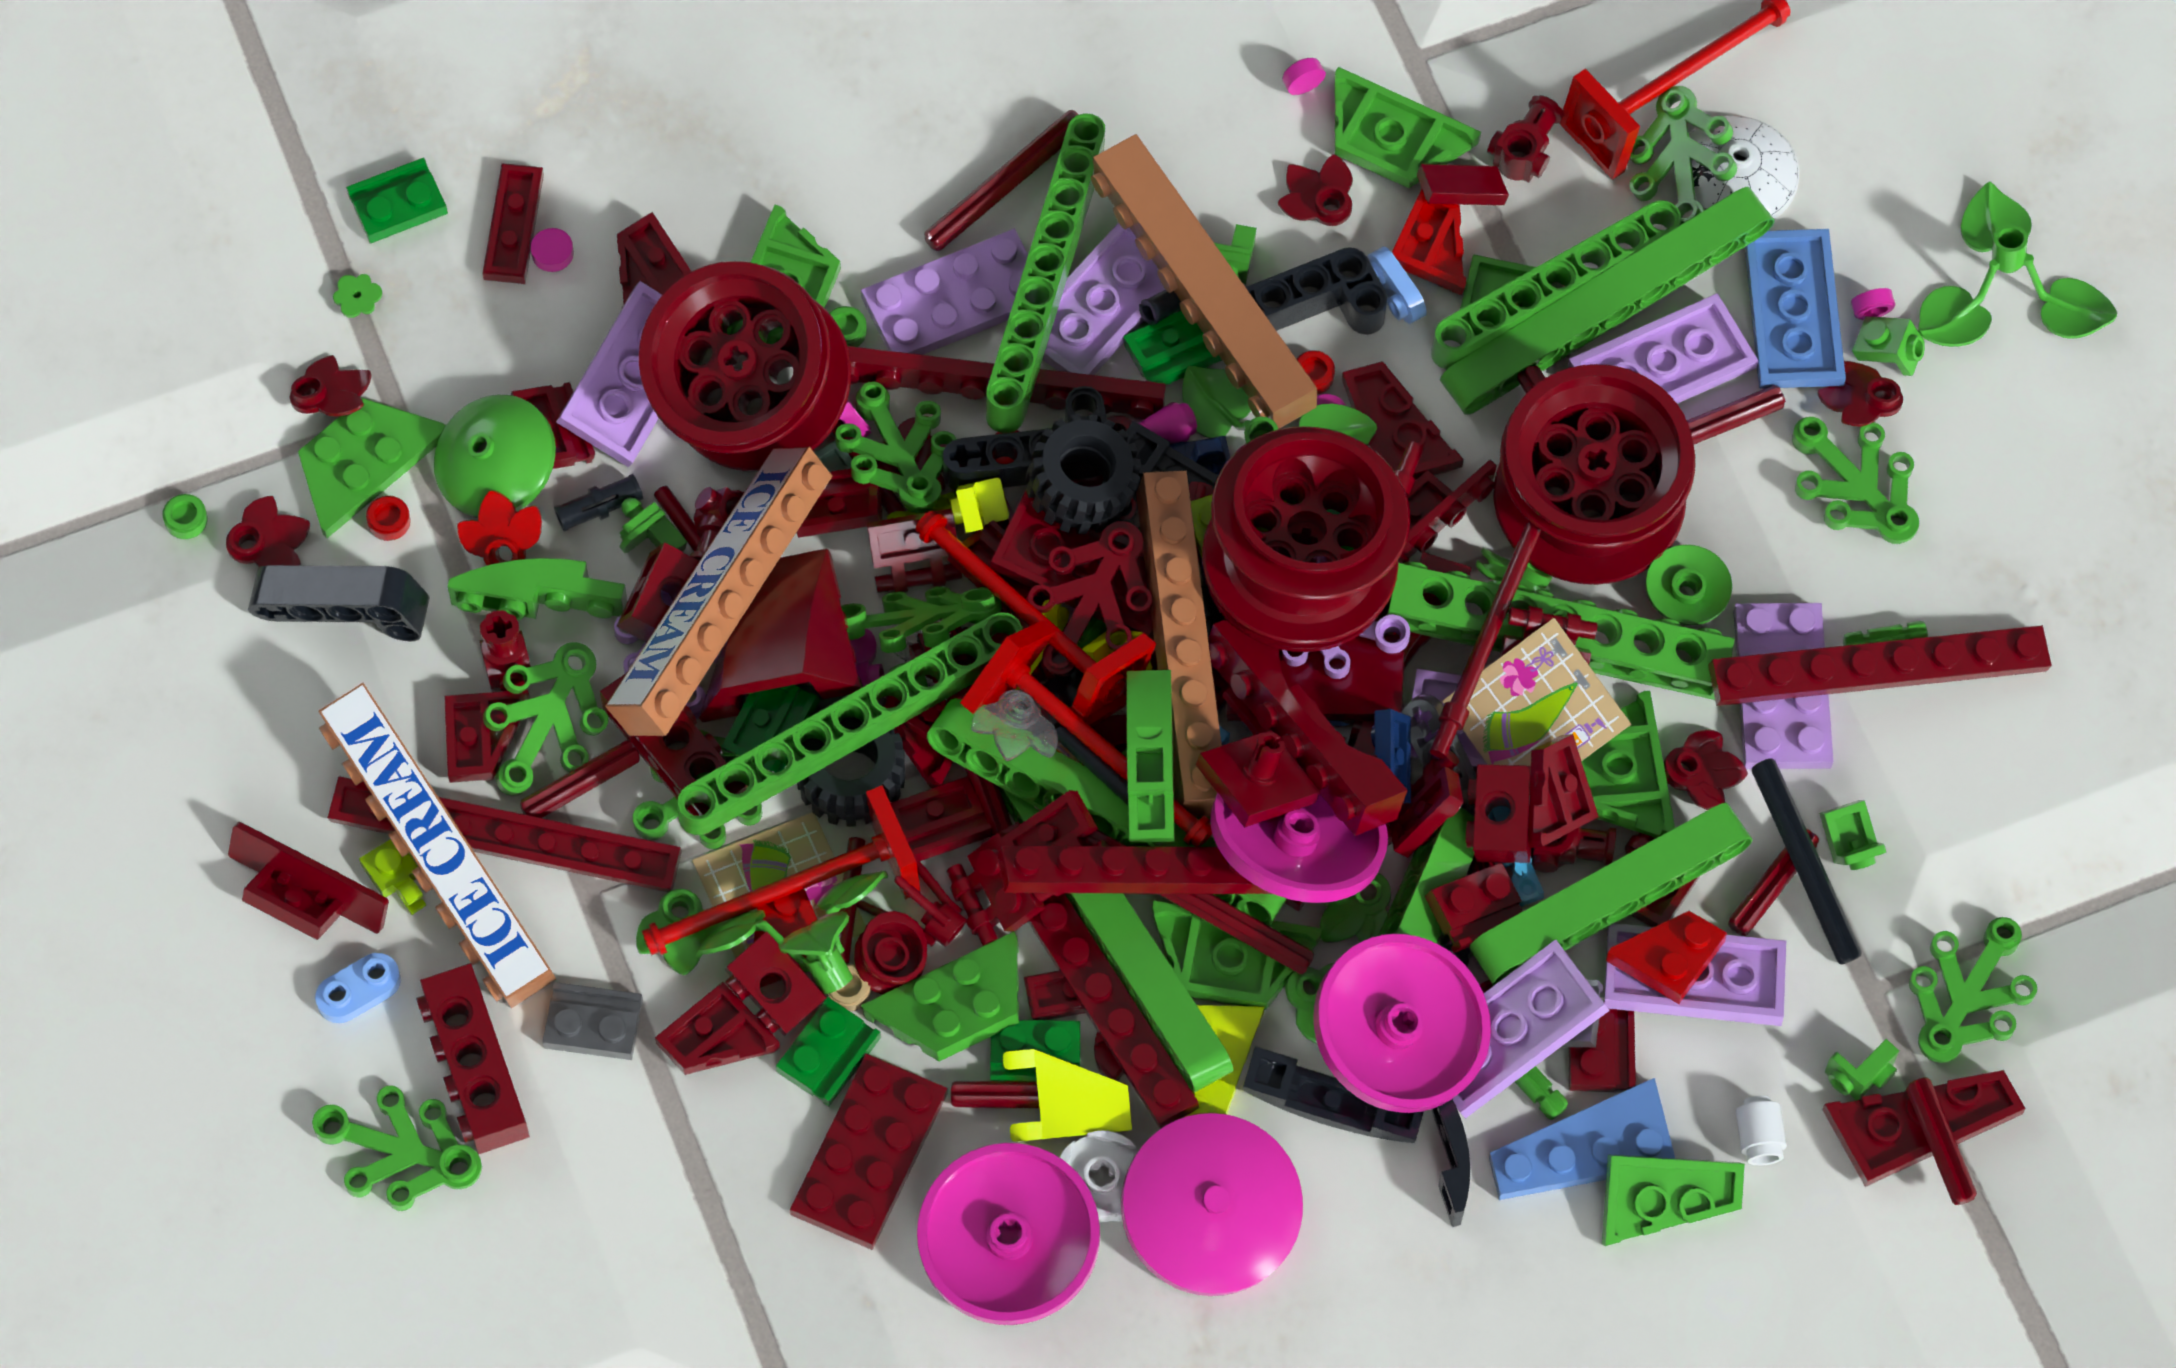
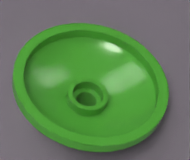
M498 394L482 397L469 403L450 419L437 442L434 455V474L442 495L456 509L474 518H478L481 503L491 490L505 495L514 504L517 512L520 511L540 494L549 480L554 466L556 451L553 431L545 416L535 406L522 398ZM484 442H487L486 448L478 453L479 447Z

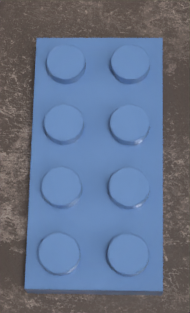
M1829 229L1767 231L1759 239L1744 247L1755 354L1758 359L1759 389H1765L1773 385L1780 388L1844 386L1846 376Z

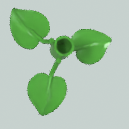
M1989 181L1971 199L1961 222L1962 238L1971 249L1977 252L1992 250V260L1989 262V269L1979 293L1973 299L1971 294L1961 287L1944 286L1934 290L1925 298L1920 308L1918 332L1924 339L1941 346L1959 347L1978 341L1987 333L1992 322L1990 312L1980 306V304L1985 299L1996 271L2013 273L2022 266H2026L2039 298L2046 302L2041 309V320L2046 328L2057 336L2068 339L2088 336L2114 322L2117 317V311L2103 293L2092 285L2078 279H2058L2052 284L2050 294L2044 290L2033 264L2034 256L2027 254L2028 237L2032 227L2029 214L2019 203L2003 194Z
M1197 366L1187 367L1183 380L1182 398L1183 403L1188 404L1194 412L1197 421V432L1207 438L1225 436L1233 426L1237 430L1244 431L1245 441L1248 443L1265 433L1278 430L1276 423L1268 417L1261 416L1253 418L1251 421H1239L1247 417L1251 412L1248 405L1249 397L1242 387L1236 389L1231 384L1225 369ZM1339 404L1317 405V408L1301 416L1299 421V427H1319L1338 431L1354 437L1366 445L1369 444L1377 430L1376 423L1370 417L1354 408Z
M886 870L861 874L836 884L817 903L819 910H826V915L816 919L809 926L794 931L786 938H783L767 921L762 920L765 917L763 910H751L733 917L715 927L703 940L695 955L699 960L703 954L720 952L740 944L755 931H767L779 944L778 947L782 953H788L799 964L804 973H811L816 985L823 994L835 992L847 985L853 978L841 955L845 950L839 939V934L848 923L849 916L847 912H839V910L850 907L863 899L882 879H888V874Z

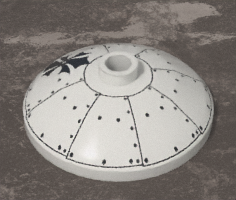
M1723 116L1732 126L1733 135L1727 143L1717 145L1711 142L1704 131L1697 127L1689 133L1690 138L1716 154L1721 152L1730 154L1737 164V173L1732 179L1719 181L1709 169L1692 160L1695 197L1705 210L1744 187L1752 189L1774 219L1787 209L1797 190L1799 165L1793 148L1782 134L1770 125L1757 119L1743 116ZM1725 126L1717 127L1713 134H1720ZM1741 155L1746 160L1738 161L1733 156ZM1722 163L1717 171L1725 170L1729 163ZM1674 169V180H1675V184H1676L1675 169Z

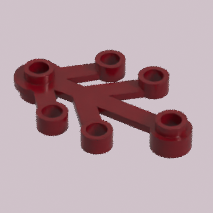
M1117 521L1108 525L1103 530L1099 541L1074 549L1064 546L1056 547L1049 555V564L1051 569L1059 575L1069 574L1076 565L1102 559L1095 574L1053 587L1043 584L1034 586L1028 594L1029 603L1041 613H1046L1054 605L1082 597L1063 633L1074 643L1078 644L1098 605H1100L1107 627L1105 638L1108 647L1112 651H1116L1133 640L1130 629L1123 624L1111 581L1120 566L1129 590L1126 595V602L1130 611L1135 614H1144L1151 609L1153 605L1152 594L1148 588L1144 587L1136 559L1143 550V537L1140 530L1132 523ZM1124 535L1130 540L1129 545L1124 549L1114 547L1113 541L1117 536ZM1058 555H1068L1070 563L1063 568L1057 567L1054 564V560ZM1039 592H1046L1050 595L1049 602L1044 606L1034 603V597ZM1137 593H1143L1148 598L1147 603L1142 607H1136L1131 603L1132 597ZM1117 631L1124 632L1127 635L1126 642L1122 645L1113 644L1111 642L1113 633ZM1048 644L1042 655L1046 670L1056 677H1066L1072 674L1076 667L1068 660L1062 664L1053 662L1052 654L1056 649Z

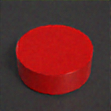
M1315 350L1299 355L1296 359L1317 387V395L1330 389L1335 377L1333 360L1327 354Z
M379 497L369 505L366 512L369 530L380 540L392 541L399 539L410 527L409 509L406 503L398 497Z

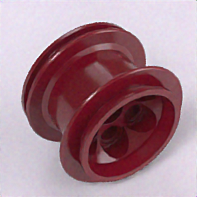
M728 261L696 269L676 281L659 298L651 310L642 331L639 346V370L651 407L670 431L687 442L699 454L720 466L740 471L757 472L773 448L810 447L814 450L832 432L847 403L851 386V360L849 349L840 327L829 312L814 300L800 284L774 268L744 261ZM743 321L742 328L737 333L727 334L729 327ZM777 327H783L781 339L776 343L768 344L767 337L770 331ZM712 348L713 355L710 361L701 365L707 350ZM744 355L748 359L742 362L743 369L737 370L733 365L739 363V356ZM793 367L792 378L785 384H777L779 372L784 368ZM722 388L723 394L720 401L715 405L708 406L707 397L709 393L714 389ZM755 398H762L763 405L760 411L754 415H747L748 404Z
M1590 364L1570 367L1558 371L1537 383L1521 399L1505 426L1500 446V463L1494 481L1493 500L1496 516L1511 546L1514 549L1516 548L1526 523H1532L1542 532L1528 563L1557 579L1588 585L1610 584L1634 577L1647 570L1653 560L1661 557L1663 552L1671 548L1683 524L1686 500L1694 480L1696 467L1695 450L1691 430L1684 413L1675 400L1654 381L1637 372L1618 366ZM1557 449H1563L1568 454L1564 456H1556L1553 455L1551 452ZM1626 455L1635 463L1627 461L1624 456ZM1588 467H1591V468H1593V467H1598V468H1597L1595 471H1592V470H1590ZM1549 487H1559L1565 493L1558 496L1552 495L1546 489ZM1631 493L1640 500L1628 502L1621 495ZM1590 509L1600 513L1601 517L1592 519L1586 517L1582 512Z
M1289 427L1265 433L1251 440L1237 450L1226 462L1213 489L1211 501L1212 517L1207 526L1202 547V561L1206 584L1215 605L1222 615L1243 634L1267 646L1292 652H1314L1331 649L1351 641L1368 629L1377 619L1395 588L1398 575V559L1406 545L1410 528L1408 498L1399 477L1387 461L1375 450L1356 438L1338 431L1319 427ZM1283 500H1292L1295 501L1297 504L1291 505L1284 502ZM1328 509L1336 510V511H1338L1340 514H1332V513H1330V512H1328V511H1326V510H1328ZM1255 527H1263L1268 529L1269 531L1261 532L1258 531ZM1341 546H1349L1355 550L1347 551L1341 548Z

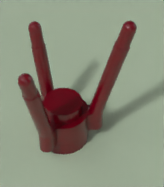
M917 862L918 874L941 903L938 901L930 902L901 876H896L894 882L926 910L920 922L926 926L925 929H922L926 936L927 944L933 947L938 941L946 947L959 934L967 919L961 915L963 909L949 898L921 862ZM863 900L857 902L859 909L875 917L880 913L888 912Z

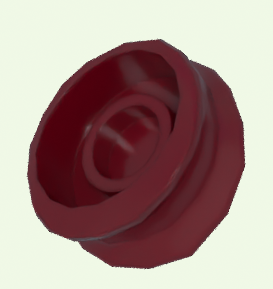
M897 911L880 913L871 919L866 925L864 932L859 935L854 951L856 970L860 978L864 982H868V986H871L870 989L883 995L920 977L923 973L927 960V940L918 922L907 914Z

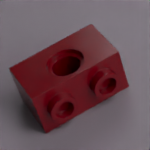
M666 542L651 551L617 627L647 643L670 607L663 602L661 590L668 593L672 601H674L699 561Z
M1477 764V779L1470 778L1468 786L1469 805H1475V820L1467 821L1466 846L1467 848H1473L1477 862L1530 863L1531 848L1528 842L1531 766ZM1497 806H1506L1511 809L1510 815L1505 820L1499 822L1488 818L1490 811Z
M766 931L726 967L725 971L730 977L725 983L740 1000L744 1001L749 997L760 1009L755 1016L772 1034L779 1030L783 1036H786L824 1002L826 996L787 953L780 951L779 944ZM767 975L778 976L784 983V994L777 999L765 997L760 990L761 979Z

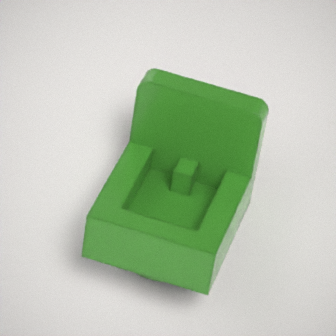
M1865 316L1852 352L1858 361L1896 363L1904 376H1913L1918 361L1923 358L1925 342L1911 319Z
M1857 800L1819 813L1835 864L1849 865L1850 870H1858L1875 864V856L1886 853L1885 845L1877 843L1865 800Z
M1885 1039L1857 1069L1839 1053L1835 1052L1828 1061L1825 1073L1828 1075L1830 1084L1839 1093L1846 1096L1849 1094L1855 1100H1860L1874 1085L1881 1089L1894 1076L1897 1068L1893 1065L1900 1050Z

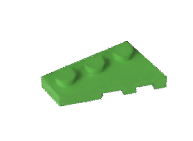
M1608 1154L1602 1245L1616 1244L1625 1239L1649 1235L1669 1227L1693 1223L1742 1209L1745 1164L1741 1162Z

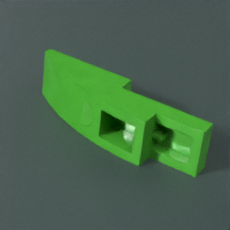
M536 558L491 564L449 579L447 586L451 605L457 606L460 610L469 613H479L481 610L491 612L504 610L514 615L517 620H521L524 617L536 619L539 604H545L548 608L555 611L565 612L575 609L587 611L590 615L597 618L608 619L612 616L620 617L628 602L625 584L589 578L586 561Z
M1171 670L1127 671V779L1130 843L1175 841Z

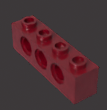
M625 673L599 691L603 710L625 738L633 743L640 756L678 800L681 791L687 785L696 781L694 779L695 776L700 773H711L727 764L721 757L723 751L710 733L704 736L695 726L697 720L687 705H685L666 736H629L605 707L625 677ZM674 742L687 743L684 748L679 750L668 748ZM734 781L729 783L725 789L732 794H740L746 791L748 786L743 782ZM694 803L687 808V811L694 816H701L707 813L710 808L703 803Z
M469 963L421 979L420 983L424 995L417 997L416 1000L424 1023L430 1021L434 1023L437 1035L429 1038L438 1063L446 1060L451 1075L443 1077L450 1101L452 1103L460 1100L465 1114L456 1117L464 1142L473 1140L479 1155L529 1138L526 1120L472 964ZM455 1014H463L468 1017L466 1022L460 1026L453 1027L446 1024L448 1018ZM474 1053L482 1057L473 1066H463L459 1063L462 1057L467 1054ZM489 1093L495 1096L494 1101L487 1106L481 1107L473 1104L474 1099L480 1094Z

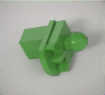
M1236 224L1231 246L1214 244L1241 282L1246 285L1257 228Z
M627 498L623 501L622 512L626 518L631 519L622 526L623 530L619 533L623 540L619 547L624 553H629L647 538L656 547L666 542L682 552L686 549L687 541L666 518L663 510L655 502L644 509L642 507L643 504L636 498Z

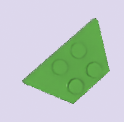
M1338 67L1336 69L1335 155L1404 187L1411 188L1419 183L1417 172L1421 164L1447 165L1478 145L1481 131L1343 68Z
M774 205L750 263L774 268L786 274L800 284L814 300L825 308L841 270L840 260L827 248L820 247L816 243L815 237L804 227L800 229L786 216V211L781 206ZM743 321L729 327L727 334L737 333L742 328ZM777 327L770 331L767 337L768 344L776 343L781 339L783 327Z
M361 398L364 403L361 409L349 415L339 416L302 447L298 454L322 534L329 538L437 446L439 437L446 425Z
M1649 690L1637 694L1636 701L1621 708L1631 725L1582 761V765L1599 816L1596 819L1658 838L1673 830L1675 823L1652 697Z
M1153 900L1152 914L1167 961L1192 998L1240 1006L1265 1007L1264 1010H1267L1285 987L1288 977L1294 972L1292 969L1177 904ZM1273 921L1270 925L1271 928L1312 951L1321 939L1322 928Z
M1015 932L1007 934L862 1004L864 1017L871 1023L877 1020L891 1028L895 1037L908 1044L919 1046L923 1053L939 1062L1001 1032L1008 1026L1018 1024L1019 944Z

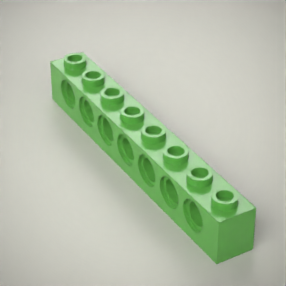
M1419 562L1398 563L1395 588L1383 609L1382 618L1391 614L1399 615L1408 622L1410 632L1474 646L1501 581L1495 580L1486 583L1470 579L1469 575L1459 571L1437 572L1429 570L1426 565ZM1517 589L1508 610L1509 612L1511 607L1527 610L1529 606L1542 608L1543 613L1562 617H1566L1567 613L1581 615V620L1597 623V631L1603 633L1609 641L1608 644H1603L1596 639L1592 640L1578 637L1576 641V648L1590 650L1589 666L1595 674L1715 700L1708 664L1712 659L1732 657L1735 638L1722 636V633L1716 629L1699 628L1695 630L1682 627L1679 622L1672 619L1660 618L1651 620L1638 617L1636 612L1628 609L1606 610L1598 608L1595 603L1588 600L1566 601L1555 598L1552 593L1543 590L1526 592ZM1430 593L1435 595L1441 605L1433 606L1427 603L1423 594ZM1465 603L1478 605L1483 615L1470 613ZM1506 614L1492 648L1493 651L1500 652L1504 634L1521 637L1523 627L1508 624V614ZM1639 640L1646 643L1651 653H1643L1638 650L1634 641ZM1676 650L1687 652L1692 658V663L1682 661L1678 657Z

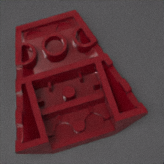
M827 548L780 557L719 653L699 716L702 723L738 716L743 706L744 694L810 682L824 700L850 695L863 688L855 666L857 660L854 648L849 641L847 632L849 627L846 615L842 611L839 599L841 594L832 556Z

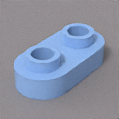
M1383 246L1368 254L1367 257L1386 291L1387 303L1394 317L1397 320L1403 319L1408 324H1411L1426 316V305L1419 290L1393 253Z
M373 953L321 982L315 994L320 1014L330 1022L345 1023L390 998L397 992L401 983L398 965L393 958L386 954ZM374 969L385 971L383 976L378 979L369 977L370 972ZM336 991L345 993V997L340 1001H332L330 999V996Z

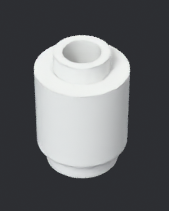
M1765 1095L1746 1098L1743 1101L1744 1105L1736 1109L1742 1154L1747 1155V1162L1751 1165H1769L1781 1161L1784 1158L1783 1150L1786 1148V1139L1780 1104L1771 1101L1770 1097Z

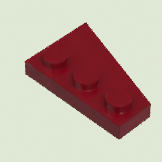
M1383 361L1342 373L1341 380L1351 407L1370 417L1377 425L1376 433L1368 446L1382 456L1393 470H1397L1409 441L1417 442L1425 447L1412 476L1415 480L1427 470L1436 475L1463 467L1464 459L1456 449L1452 450L1440 436L1441 431L1432 420L1428 421L1413 403L1414 398Z

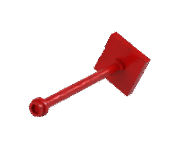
M1763 0L1761 2V11L1619 102L1611 96L1587 69H1584L1573 76L1563 107L1564 117L1559 124L1586 150L1600 168L1614 180L1625 172L1640 129V125L1630 114L1769 24L1775 27L1783 25L1791 13L1786 0Z
M929 511L919 520L915 530L919 533V538L924 543H930L934 540L1029 626L1044 620L1056 630L1048 643L1084 674L1073 705L1070 708L1088 725L1094 727L1127 705V671L1146 670L1156 643L1143 633L1096 662L945 528L947 519L942 514Z
M1042 620L1007 636L960 703L974 714L995 702L997 703L1011 696L1013 691L1019 687L1128 782L1127 758L1030 674L1031 666L1053 637L1056 630ZM1174 799V823L1187 833L1183 841L1188 845L1193 844L1195 847H1201L1212 835L1211 820L1206 816L1198 820Z
M883 786L866 792L871 825L876 836L871 837V843L658 929L655 922L648 924L649 928L641 932L651 956L660 953V955L666 954L665 945L876 859H879L880 862L887 860L894 877L901 876L921 893L916 859ZM900 888L905 900L911 898L909 895L905 893V891L902 888Z

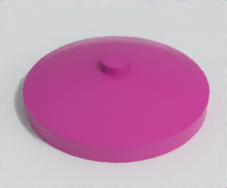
M1218 792L1212 805L1210 822L1212 834L1218 849L1227 862L1254 885L1269 893L1290 900L1325 903L1353 896L1373 881L1387 852L1388 833L1386 824L1354 836L1348 827L1336 817L1333 809L1320 794L1315 804L1245 828Z
M1386 934L1364 940L1351 947L1330 967L1316 994L1313 1014L1314 1031L1320 1053L1326 1065L1348 1091L1375 1107L1401 1113L1422 1112L1434 1109L1452 1100L1467 1088L1485 1062L1490 1044L1491 1023L1483 991L1471 971L1460 959L1444 947L1428 939L1407 934Z
M1204 1113L1187 1116L1167 1124L1152 1135L1139 1149L1127 1170L1123 1182L1121 1215L1132 1249L1140 1261L1156 1277L1170 1286L1187 1293L1203 1296H1224L1238 1293L1257 1285L1273 1273L1286 1259L1300 1231L1303 1217V1196L1300 1180L1291 1159L1271 1135L1257 1125L1235 1116Z
M1000 1143L970 1151L952 1162L941 1172L923 1200L918 1219L917 1239L921 1261L930 1282L951 1306L969 1317L986 1323L1018 1325L1034 1322L1057 1312L1080 1292L1089 1279L1098 1257L1100 1224L1096 1204L1090 1190L1080 1175L1068 1163L1042 1148L1020 1143Z

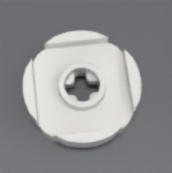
M1103 1130L1088 1133L1087 1137L1081 1138L1075 1143L1073 1141L1064 1149L1060 1158L1068 1163L1086 1183L1096 1204L1099 1222H1118L1122 1220L1121 1193L1127 1170L1138 1151L1137 1147L1127 1137ZM1101 1167L1109 1168V1176L1115 1179L1112 1183L1098 1186L1095 1185V1180L1090 1178L1089 1174L1090 1172L1098 1173Z

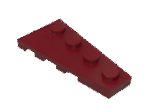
M2004 1070L1948 1080L1946 1084L1933 1086L1957 1144L2022 1115L2026 1109ZM1906 1090L1883 1096L1880 1093L1863 1096L1861 1100L1846 1103L1836 1101L1826 1103L1823 1106L1822 1110L1865 1187L1933 1156Z

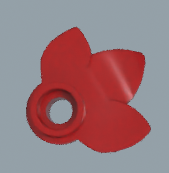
M491 490L481 503L478 521L465 520L459 522L457 529L464 549L470 554L482 557L487 566L507 562V560L502 559L499 555L501 546H506L511 550L512 558L509 561L526 559V550L535 545L540 538L542 519L537 506H529L517 512L514 504L505 495Z

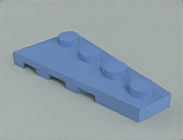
M1653 1078L1490 1152L1489 1161L1498 1198L1503 1200L1606 1180L1608 1154L1675 1158L1656 1081Z

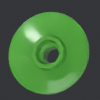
M1677 545L1666 549L1661 557L1656 560L1654 559L1646 576V592L1652 606L1663 617L1675 620L1682 625H1700L1715 619L1724 611L1731 597L1732 579L1725 563L1712 551L1696 545ZM1681 587H1690L1694 591V595H1684L1679 589Z

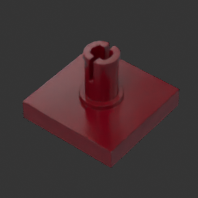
M1272 730L1199 754L1196 762L1198 769L1222 797L1244 828L1315 804L1320 794V790L1286 749L1284 741H1280L1281 737Z

